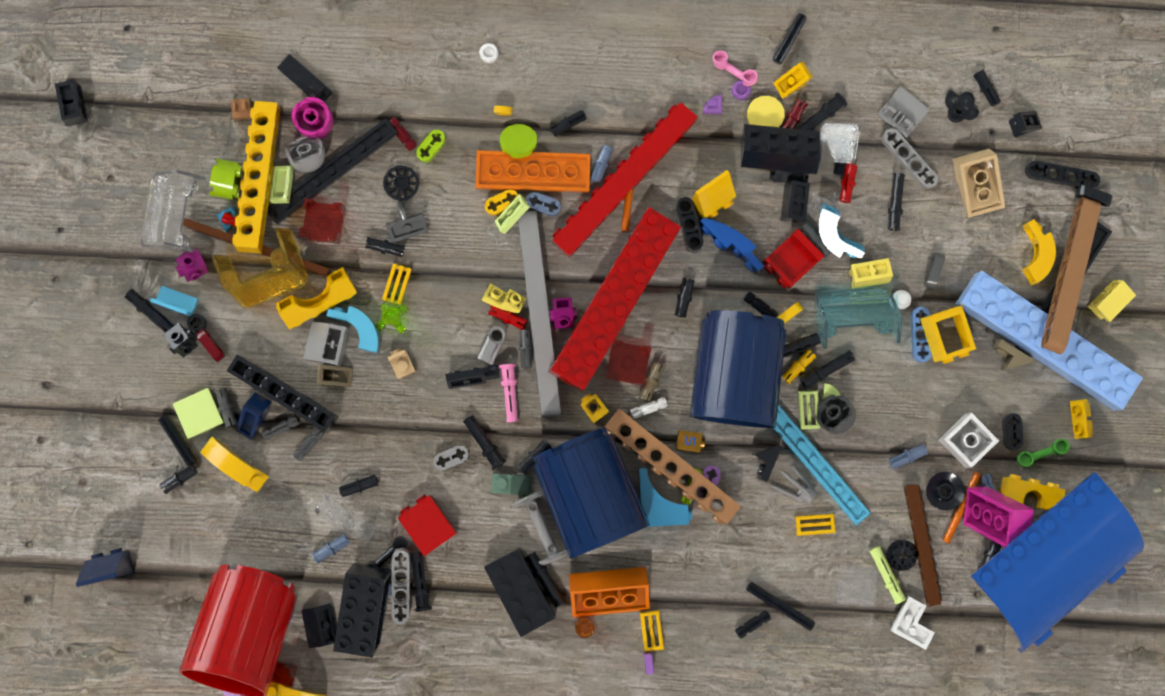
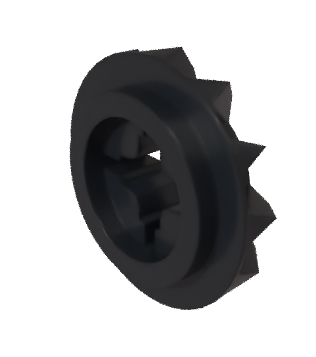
M897 540L888 547L887 560L894 569L905 571L915 566L918 559L917 549L911 542ZM904 547V553L910 555V557L904 558L901 561V557H898L895 553H902Z

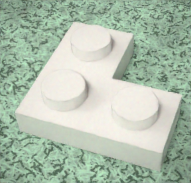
M907 596L890 631L926 650L935 633L918 624L926 605Z

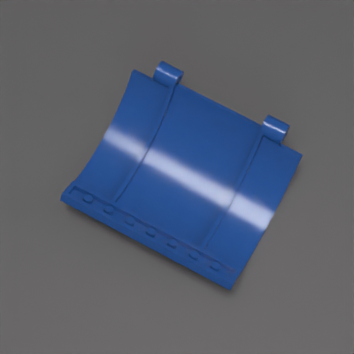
M1094 472L975 571L971 578L988 595L1008 621L1020 642L1021 647L1017 650L1022 653L1033 643L1038 647L1053 635L1051 628L1105 582L1112 585L1125 574L1126 569L1124 566L1143 551L1144 542L1136 523L1127 509L1098 474Z

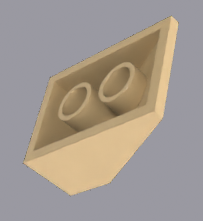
M986 149L952 159L955 177L968 218L1005 208L996 153Z

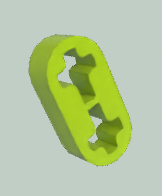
M431 131L420 144L416 154L421 162L428 163L432 161L444 146L446 138L442 131ZM435 135L436 137H438L439 135H441V142L436 141L434 145H432V143L434 142L433 136ZM430 147V150L428 151L430 156H424L422 158L421 151H427Z

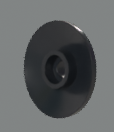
M939 472L933 475L927 483V499L931 505L939 510L955 509L964 499V484L957 475L951 472ZM943 487L946 488V494L944 495L941 494V488Z

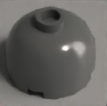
M829 395L817 407V423L829 433H844L855 422L856 410L853 404L843 395Z

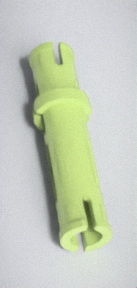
M881 546L869 550L883 577L884 586L889 590L894 603L899 604L905 601L906 597L899 586L900 581L895 578Z

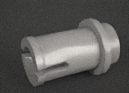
M291 233L284 242L285 245L297 251L298 255L302 254L304 256L310 248L308 242L301 241Z

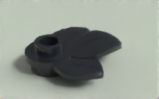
M952 90L947 93L945 104L949 108L947 116L951 122L958 123L964 119L974 120L979 115V110L973 107L975 103L974 95L970 92L957 95Z

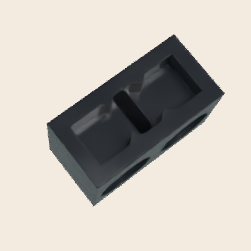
M75 80L55 83L61 120L69 126L88 122L81 85Z

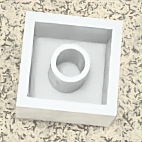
M973 413L964 414L939 439L943 446L965 468H972L999 442Z

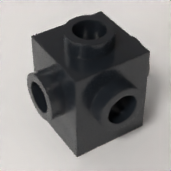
M177 323L164 334L169 343L167 345L169 350L173 354L178 353L183 358L198 346L194 340L196 338L195 334L189 328H184L180 323Z

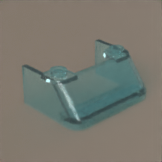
M868 287L820 291L815 294L817 332L823 349H827L828 338L837 334V328L873 325L875 330L881 334L892 333L896 343H900L903 317L889 288Z

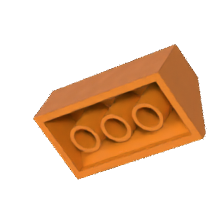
M646 567L569 574L572 617L650 610Z

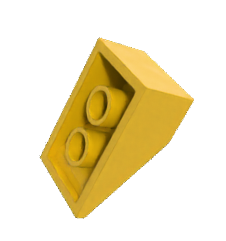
M726 170L695 192L692 201L695 210L702 219L708 218L712 220L719 215L718 211L724 208L726 210L734 204L733 200L736 198V193L729 171Z

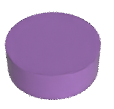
M739 80L734 83L731 92L735 99L745 100L750 95L751 87L744 86L743 81Z

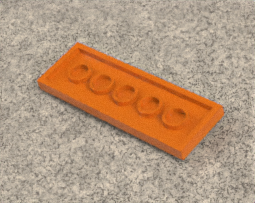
M477 150L476 189L589 193L590 154L532 152L527 157L513 158L510 154H505L503 151Z

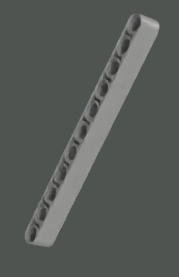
M528 211L518 219L541 413L542 418L561 416L557 377L548 372L555 360L536 211Z

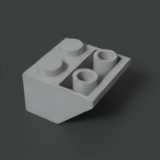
M312 321L303 359L341 367L350 330L338 325Z

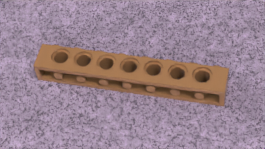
M618 409L605 425L608 434H612L614 440L616 437L622 441L621 446L629 452L634 450L637 453L636 458L644 464L646 462L650 463L653 466L651 470L657 475H665L668 478L666 482L672 487H680L683 490L681 494L689 500L692 498L698 502L697 507L703 512H711L714 515L712 519L718 524L722 525L724 523L727 525L741 508V505L621 409ZM629 427L632 432L630 436L624 437L621 435V429ZM644 439L647 445L643 449H638L636 441ZM653 451L661 452L662 458L659 461L651 459ZM668 463L676 464L677 470L675 473L671 474L666 471ZM682 476H691L692 483L689 486L683 485L681 483ZM699 487L706 488L708 494L705 498L697 496L696 490ZM719 499L722 501L723 507L721 510L716 511L712 508L713 500Z

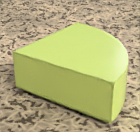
M826 383L823 384L822 400L829 395H841L834 386Z

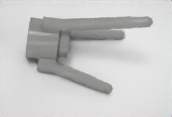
M794 465L791 468L804 484L800 485L785 471H781V474L798 488L796 491L798 495L771 484V488L796 499L800 503L802 501L806 504L810 503L817 494L812 489L814 486L804 478Z

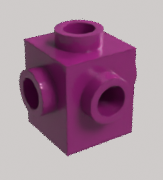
M197 249L183 253L176 258L178 266L175 268L179 276H184L187 282L197 280L203 274L208 273L206 264Z
M572 297L552 299L553 310H550V321H554L555 329L574 327V319H577V309L572 306Z

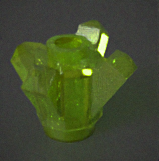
M384 302L379 306L382 309L381 320L375 325L379 332L386 326H394L400 334L403 333L406 329L400 322L401 315L409 310L406 305L390 307Z

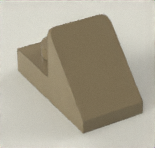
M1002 339L995 341L992 346L999 356L1008 357L1001 370L1030 364L1034 361L1033 358Z

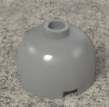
M304 136L290 143L291 147L289 150L286 149L285 152L290 165L295 170L303 173L314 172L324 163L325 149L318 137L311 139Z

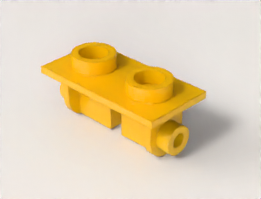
M1088 399L1070 401L1074 439L1091 438L1094 433L1092 420H1087V417L1091 416V404L1088 403Z

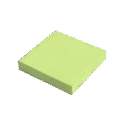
M206 388L173 403L188 439L224 424L210 388Z

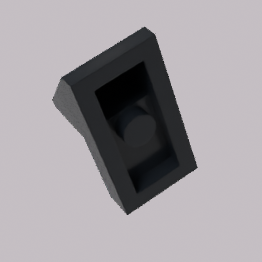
M1036 111L1019 112L1013 115L1014 118L1009 120L1014 137L1042 129Z
M776 445L752 454V456L765 461L764 464H760L757 471L759 480L763 482L768 481L782 446Z

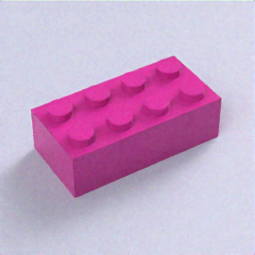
M968 487L963 524L1005 547L1032 524L1034 509L990 487Z

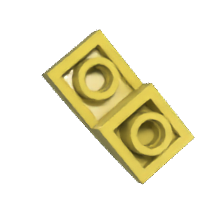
M490 283L481 300L499 309L519 313L526 298L511 289L506 293Z

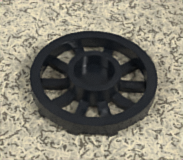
M403 165L395 166L385 174L383 180L384 190L394 200L407 201L418 191V176L410 167ZM398 169H404L403 175H400ZM407 170H408V171H410L412 174H411L409 177L406 178L405 176H406V173H407ZM396 171L397 176L394 177L391 173ZM388 177L393 179V182L387 183ZM415 177L416 182H409V181H408V180H410L411 178ZM394 185V188L388 191L387 186ZM409 185H416L415 189L412 190ZM397 189L398 191L395 197L391 193H393ZM406 189L411 192V194L408 196L405 191ZM403 191L404 197L399 198L400 192Z

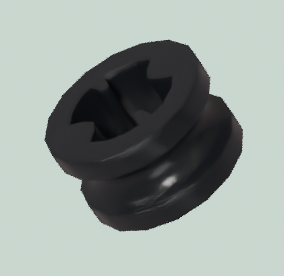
M193 314L188 318L187 325L191 330L199 332L201 329L206 328L207 321L203 316ZM196 318L202 321V323L199 324V328H196L197 326L193 325V323L196 322Z

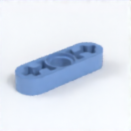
M918 307L911 312L912 356L915 361L923 363L928 361L932 354L927 339L919 340L916 337V332L919 329L924 330L923 326L916 327V324H920V319L916 317V314L921 311V314H924L926 317L930 313L925 307ZM926 342V345L922 346L926 356H923V359H921V356L917 354L921 351V345L917 346V343L922 344Z

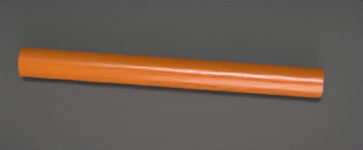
M974 471L965 490L964 499L957 507L942 541L950 543L965 511L968 487H976L982 474Z

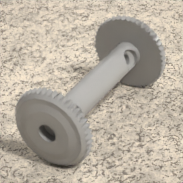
M538 491L519 499L514 503V508L523 504L526 505L548 554V557L539 561V564L545 565L563 558L568 553L566 549L559 551L536 502V498L544 495V492Z

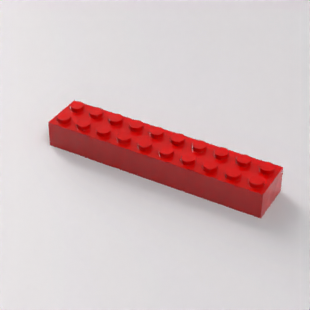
M650 207L645 210L548 371L549 373L580 392L585 390L681 229V226Z

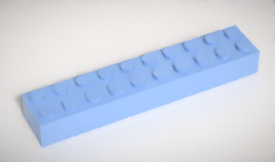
M984 271L973 275L955 303L956 306L962 305L966 313L1113 411L1124 409L1143 377L1072 330L1067 347L1061 355L1042 348L1041 341L1048 314Z

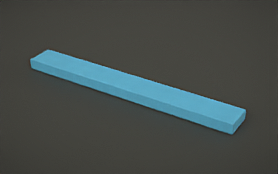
M778 404L776 428L773 429L857 526L871 512Z

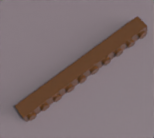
M918 484L906 485L903 488L914 544L917 549L926 605L929 607L941 605L940 585L936 579L938 575L934 569L935 560L931 554L933 549L929 543L928 524L925 522L924 517H926V514L922 508L923 499L920 498L921 488Z

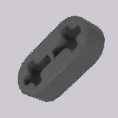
M937 252L934 253L924 286L932 289L936 287L945 261V255Z

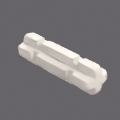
M665 397L657 399L656 402L654 400L641 405L639 408L635 407L630 412L633 419L641 417L642 414L644 416L657 411L659 408H666L668 404Z

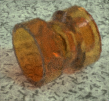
M589 617L579 618L575 623L576 634L581 638H588L593 635L595 628L593 621Z

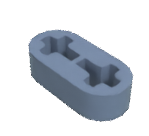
M536 192L530 193L526 198L527 204L530 206L529 209L550 217L557 216L561 211L560 202L555 198ZM537 197L538 202H541L542 205L535 204V206H532L529 200ZM552 203H555V207L558 209L553 210V212H550L549 207L545 206V204L551 206Z

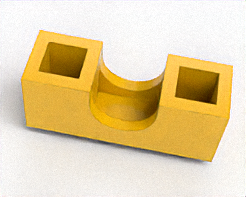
M1014 474L1002 478L1000 493L1023 504L1025 495L1032 491L1037 497L1036 508L1049 510L1065 496L1066 490L1059 488V484L1048 482L1047 485L1040 484V480L1031 478L1028 481L1021 480L1022 476Z

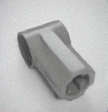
M496 326L489 330L488 337L477 359L490 365L494 364L502 344L506 340V333L501 327ZM495 331H500L503 336L501 340L495 341L492 339V334Z

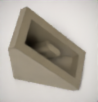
M318 365L317 384L321 386L351 387L352 368Z

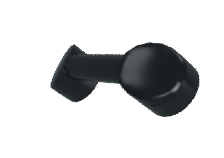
M403 536L395 537L392 546L376 561H369L366 566L380 567L393 555L396 549H407L408 540Z

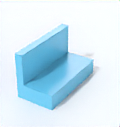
M161 286L157 298H151L150 300L154 304L187 316L194 314L199 301L197 298Z

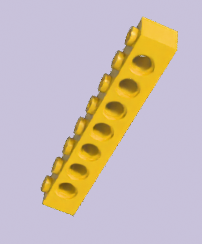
M255 101L254 107H251L250 110L252 124L248 126V136L250 138L249 143H246L245 146L247 160L243 162V172L245 174L244 179H241L240 182L242 196L238 198V208L240 210L239 215L235 218L237 232L233 235V245H235L238 252L262 254L281 109L276 102ZM262 121H268L265 125H260ZM265 138L263 143H257L259 139ZM263 156L260 161H255L256 157ZM255 174H260L258 179H252ZM258 192L256 197L250 198L251 193ZM256 210L254 215L247 216L249 211ZM252 228V233L246 235L245 231Z

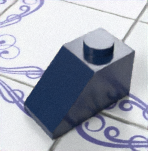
M254 393L242 407L236 431L253 440L268 415L271 401Z

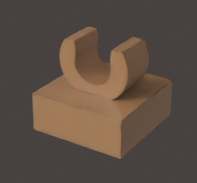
M250 98L231 100L233 120L251 119L250 110L252 102Z

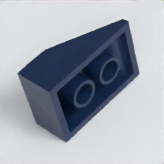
M122 548L110 550V555L104 556L103 553L91 555L92 559L84 562L76 586L80 587L135 573L130 551H123Z

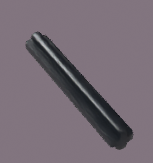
M750 582L746 588L748 592L807 630L811 631L814 628L815 622L755 583Z

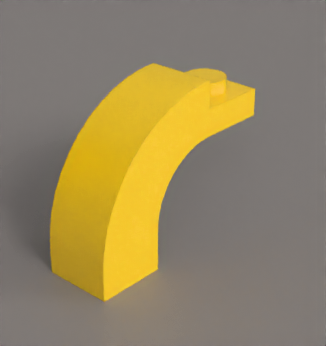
M213 436L200 451L207 460L226 475L256 492L260 490L269 477L266 473L240 458L226 444Z

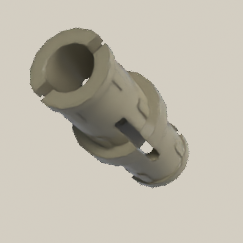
M653 362L648 377H645V384L639 398H643V400L648 402L651 401L655 388L659 386L658 381L665 366Z

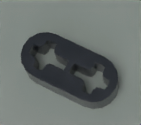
M1083 185L1078 186L1075 194L1079 199L1085 197L1100 203L1104 207H1109L1113 199L1111 194Z
M1007 414L1002 421L1003 443L1007 449L1017 450L1023 445L1022 418L1018 414ZM1012 418L1016 420V424L1013 425V431L1012 425L1008 424V420ZM1012 433L1013 438L1017 439V443L1014 444V447L1012 443H1009V439H1012Z

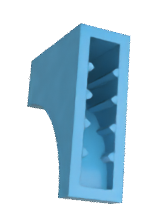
M638 468L640 501L650 523L648 527L689 524V520H692V509L688 508L687 504H676L659 495L649 480L647 468Z

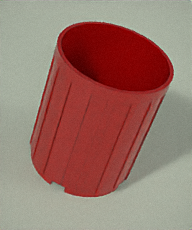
M229 564L221 565L215 574L213 573L179 668V673L194 682L221 691L243 696H267L295 605L296 587L292 583H289V586L284 585L283 578L263 570L237 565L236 570L229 569Z

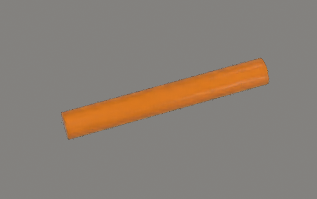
M634 189L630 190L625 197L621 231L628 232Z

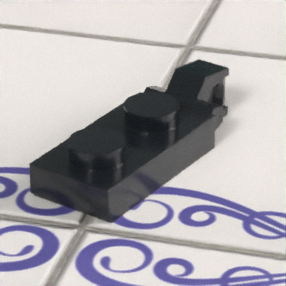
M488 365L484 368L475 367L467 371H452L445 374L448 388L453 389L486 383V380L500 378L498 365Z

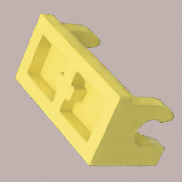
M889 258L852 264L849 276H852V289L890 283L893 273Z
M1113 280L1087 307L1099 319L1102 320L1104 318L1107 322H1111L1136 294L1123 280Z

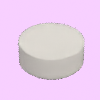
M491 43L484 44L479 51L480 58L485 63L495 62L499 55L497 47Z

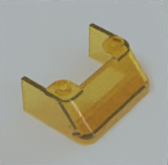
M275 228L281 247L275 249L270 255L272 268L241 281L239 275L234 271L230 256H211L222 287L241 307L253 308L299 289L307 283L308 275L292 230Z

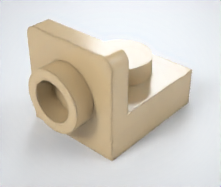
M399 348L390 352L391 356L387 358L398 380L416 372L406 350Z

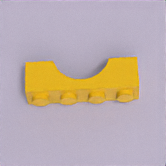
M344 267L326 276V287L318 296L311 299H300L290 295L275 303L278 314L289 330L300 326L310 318L317 317L323 311L331 309L338 303L348 300L357 294L356 288Z

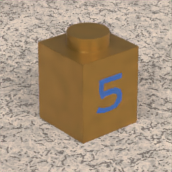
M678 430L676 450L700 453V450L704 449L705 438L702 437L703 433Z

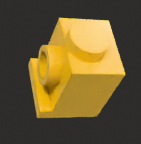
M589 393L581 399L583 403L580 406L593 424L609 413L596 393L593 395ZM591 404L597 406L595 411L590 410L589 406Z

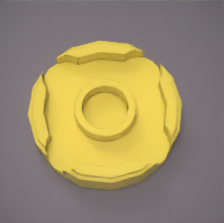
M771 96L755 98L747 110L748 123L751 125L780 127L785 117L782 104Z

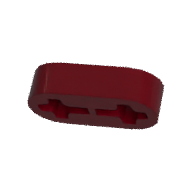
M204 328L195 334L217 363L226 357Z

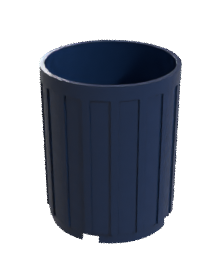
M714 310L710 314L709 312L706 313V318L702 321L689 417L729 425L776 428L786 340V329H784L783 320L768 315H763V317L755 316L753 313L741 311Z
M606 427L603 430L598 429L566 441L553 449L550 448L533 457L535 461L533 467L570 559L650 526L612 434H608Z

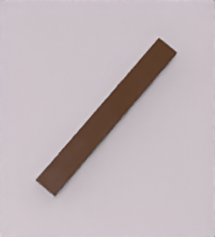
M184 218L183 226L233 244L232 234ZM266 246L262 248V255L325 277L332 273L329 268Z

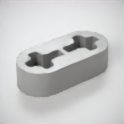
M464 446L453 447L437 454L433 461L434 466L438 470L452 468L465 462L469 458V451ZM458 449L465 451L462 460L459 457L452 458L453 455L457 454ZM441 456L443 459L450 457V461L445 463V467L437 464Z

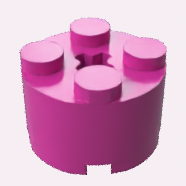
M307 97L298 102L292 110V121L302 136L316 139L315 137L324 139L331 132L334 118L332 112L322 100L315 97Z

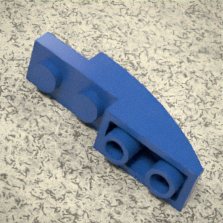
M703 218L700 221L701 231L706 236L710 235L714 239L713 244L719 250L723 249L726 251L731 247L732 253L737 258L741 257L745 261L744 265L750 272L758 273L764 267L752 254L756 246L740 232L715 220Z

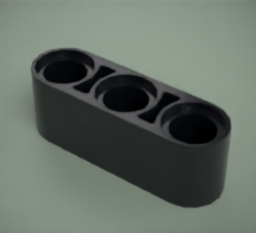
M682 197L677 202L676 214L679 226H681L684 245L688 252L697 253L701 250L704 242L695 206L690 198ZM686 203L689 205L690 209L688 211H682L680 209V204ZM691 221L694 224V229H687L684 223ZM692 239L697 240L699 247H691L689 241Z

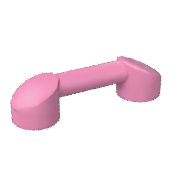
M716 51L713 54L714 66L720 70L725 69L743 81L744 86H752L757 82L758 74L755 70L748 69L742 72L728 63V55L725 51Z

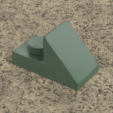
M492 474L491 493L530 495L531 476Z

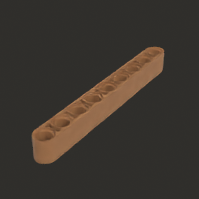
M1081 197L1075 206L1041 341L1042 348L1059 355L1065 351L1068 344L1101 210L1100 203L1085 197Z

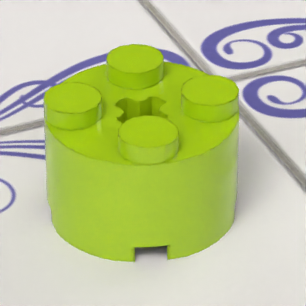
M216 158L215 162L217 165L213 164L209 186L213 187V192L209 191V195L229 200L239 198L241 189L238 181L243 179L244 175L242 166H240L239 162Z

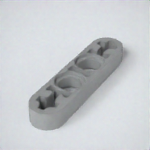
M896 129L886 130L881 138L885 147L923 189L933 188L938 182L936 173ZM893 134L895 136L894 139L888 141V135L891 136ZM900 141L901 144H899V145L894 149L893 146H895V145ZM899 148H906L908 156L902 157L898 152ZM913 161L920 163L921 168L919 171H914L911 168ZM925 169L926 172L924 173V175H921V176L919 177L918 175H919L920 173H922L923 170ZM925 177H931V183L926 184L924 182L926 180Z
M405 548L396 549L392 555V620L396 624L401 625L408 621L410 615V553ZM399 553H403V556L406 557L403 559V567H399V558H396ZM398 572H404L407 578L404 581H398L395 575ZM396 592H405L406 598L398 600L395 597ZM399 605H403L402 613L406 614L403 616V619H399V616L395 615L399 612Z

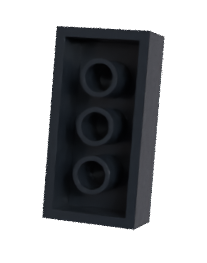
M744 124L741 138V167L817 174L821 160L820 131Z
M520 548L484 566L520 637L555 619L556 616Z

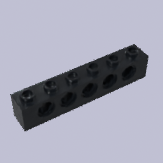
M240 355L235 356L226 370L324 432L329 433L339 418L335 413Z

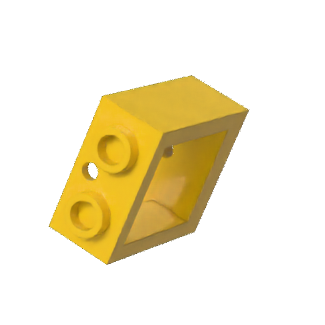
M962 305L920 318L934 362L942 361L943 364L954 361L953 357L963 358L969 356L970 351L976 349ZM953 317L963 348L946 354L936 322Z

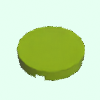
M514 124L502 131L500 147L505 154H510L513 158L527 157L537 147V135L529 126Z

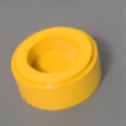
M494 106L493 113L501 116H511L513 108Z

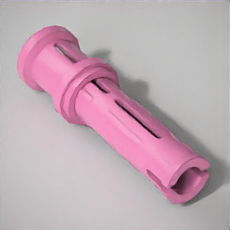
M516 364L499 365L502 375L500 384L504 386L507 422L519 421L515 385L518 383L515 379L514 370ZM510 395H511V402H512V412H511V405H510Z

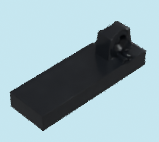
M290 54L277 67L282 74L309 97H315L325 102L333 93Z

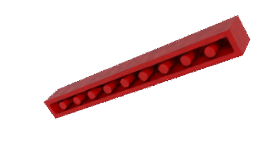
M682 102L678 106L674 104L667 112L669 115L665 119L661 118L655 125L656 129L652 133L648 132L643 137V143L639 147L636 145L629 154L631 156L627 160L623 159L616 167L618 170L614 174L610 173L605 178V184L601 188L598 186L592 192L591 196L593 197L588 202L585 200L578 208L580 211L575 216L572 214L565 223L567 225L563 229L559 228L553 234V244L568 258L579 249L625 199L627 193L643 180L697 121L698 117Z

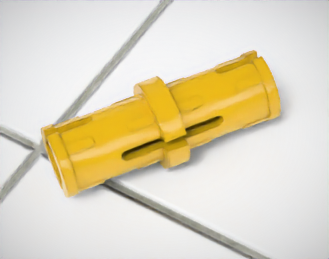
M807 349L782 374L783 380L791 375L786 380L788 384H791L817 358L816 355L813 353L807 358L812 352Z

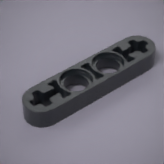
M1032 161L1025 167L1026 176L1034 180L1078 188L1080 185L1095 188L1100 183L1099 175L1093 171L1041 161ZM1036 166V170L1042 171L1045 167L1044 172H1037L1033 174L1034 172L1033 170H1031V168ZM1050 169L1057 171V178L1049 176L1048 172ZM1069 172L1076 175L1075 182L1068 180L1067 174ZM1091 177V180H1093L1094 183H1092V184L1089 185V181H1087V180L1081 181V178H1082V179H1087V178Z

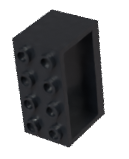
M353 563L347 570L344 578L334 652L373 658L381 643L392 569Z

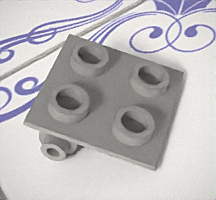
M900 86L877 115L907 138L930 109Z

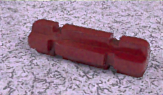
M397 118L390 119L389 122L398 132L397 138L402 144L405 143L404 146L408 151L414 150L417 146L415 140L410 139V134L402 125H399L400 122Z

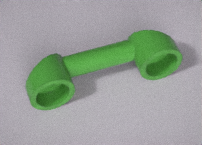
M1058 439L1051 444V447L1034 453L1021 452L1017 456V463L1021 467L1027 468L1037 459L1052 454L1063 455L1067 453L1070 445L1067 440Z

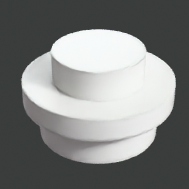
M898 290L892 296V304L898 309H905L911 303V296L905 290Z

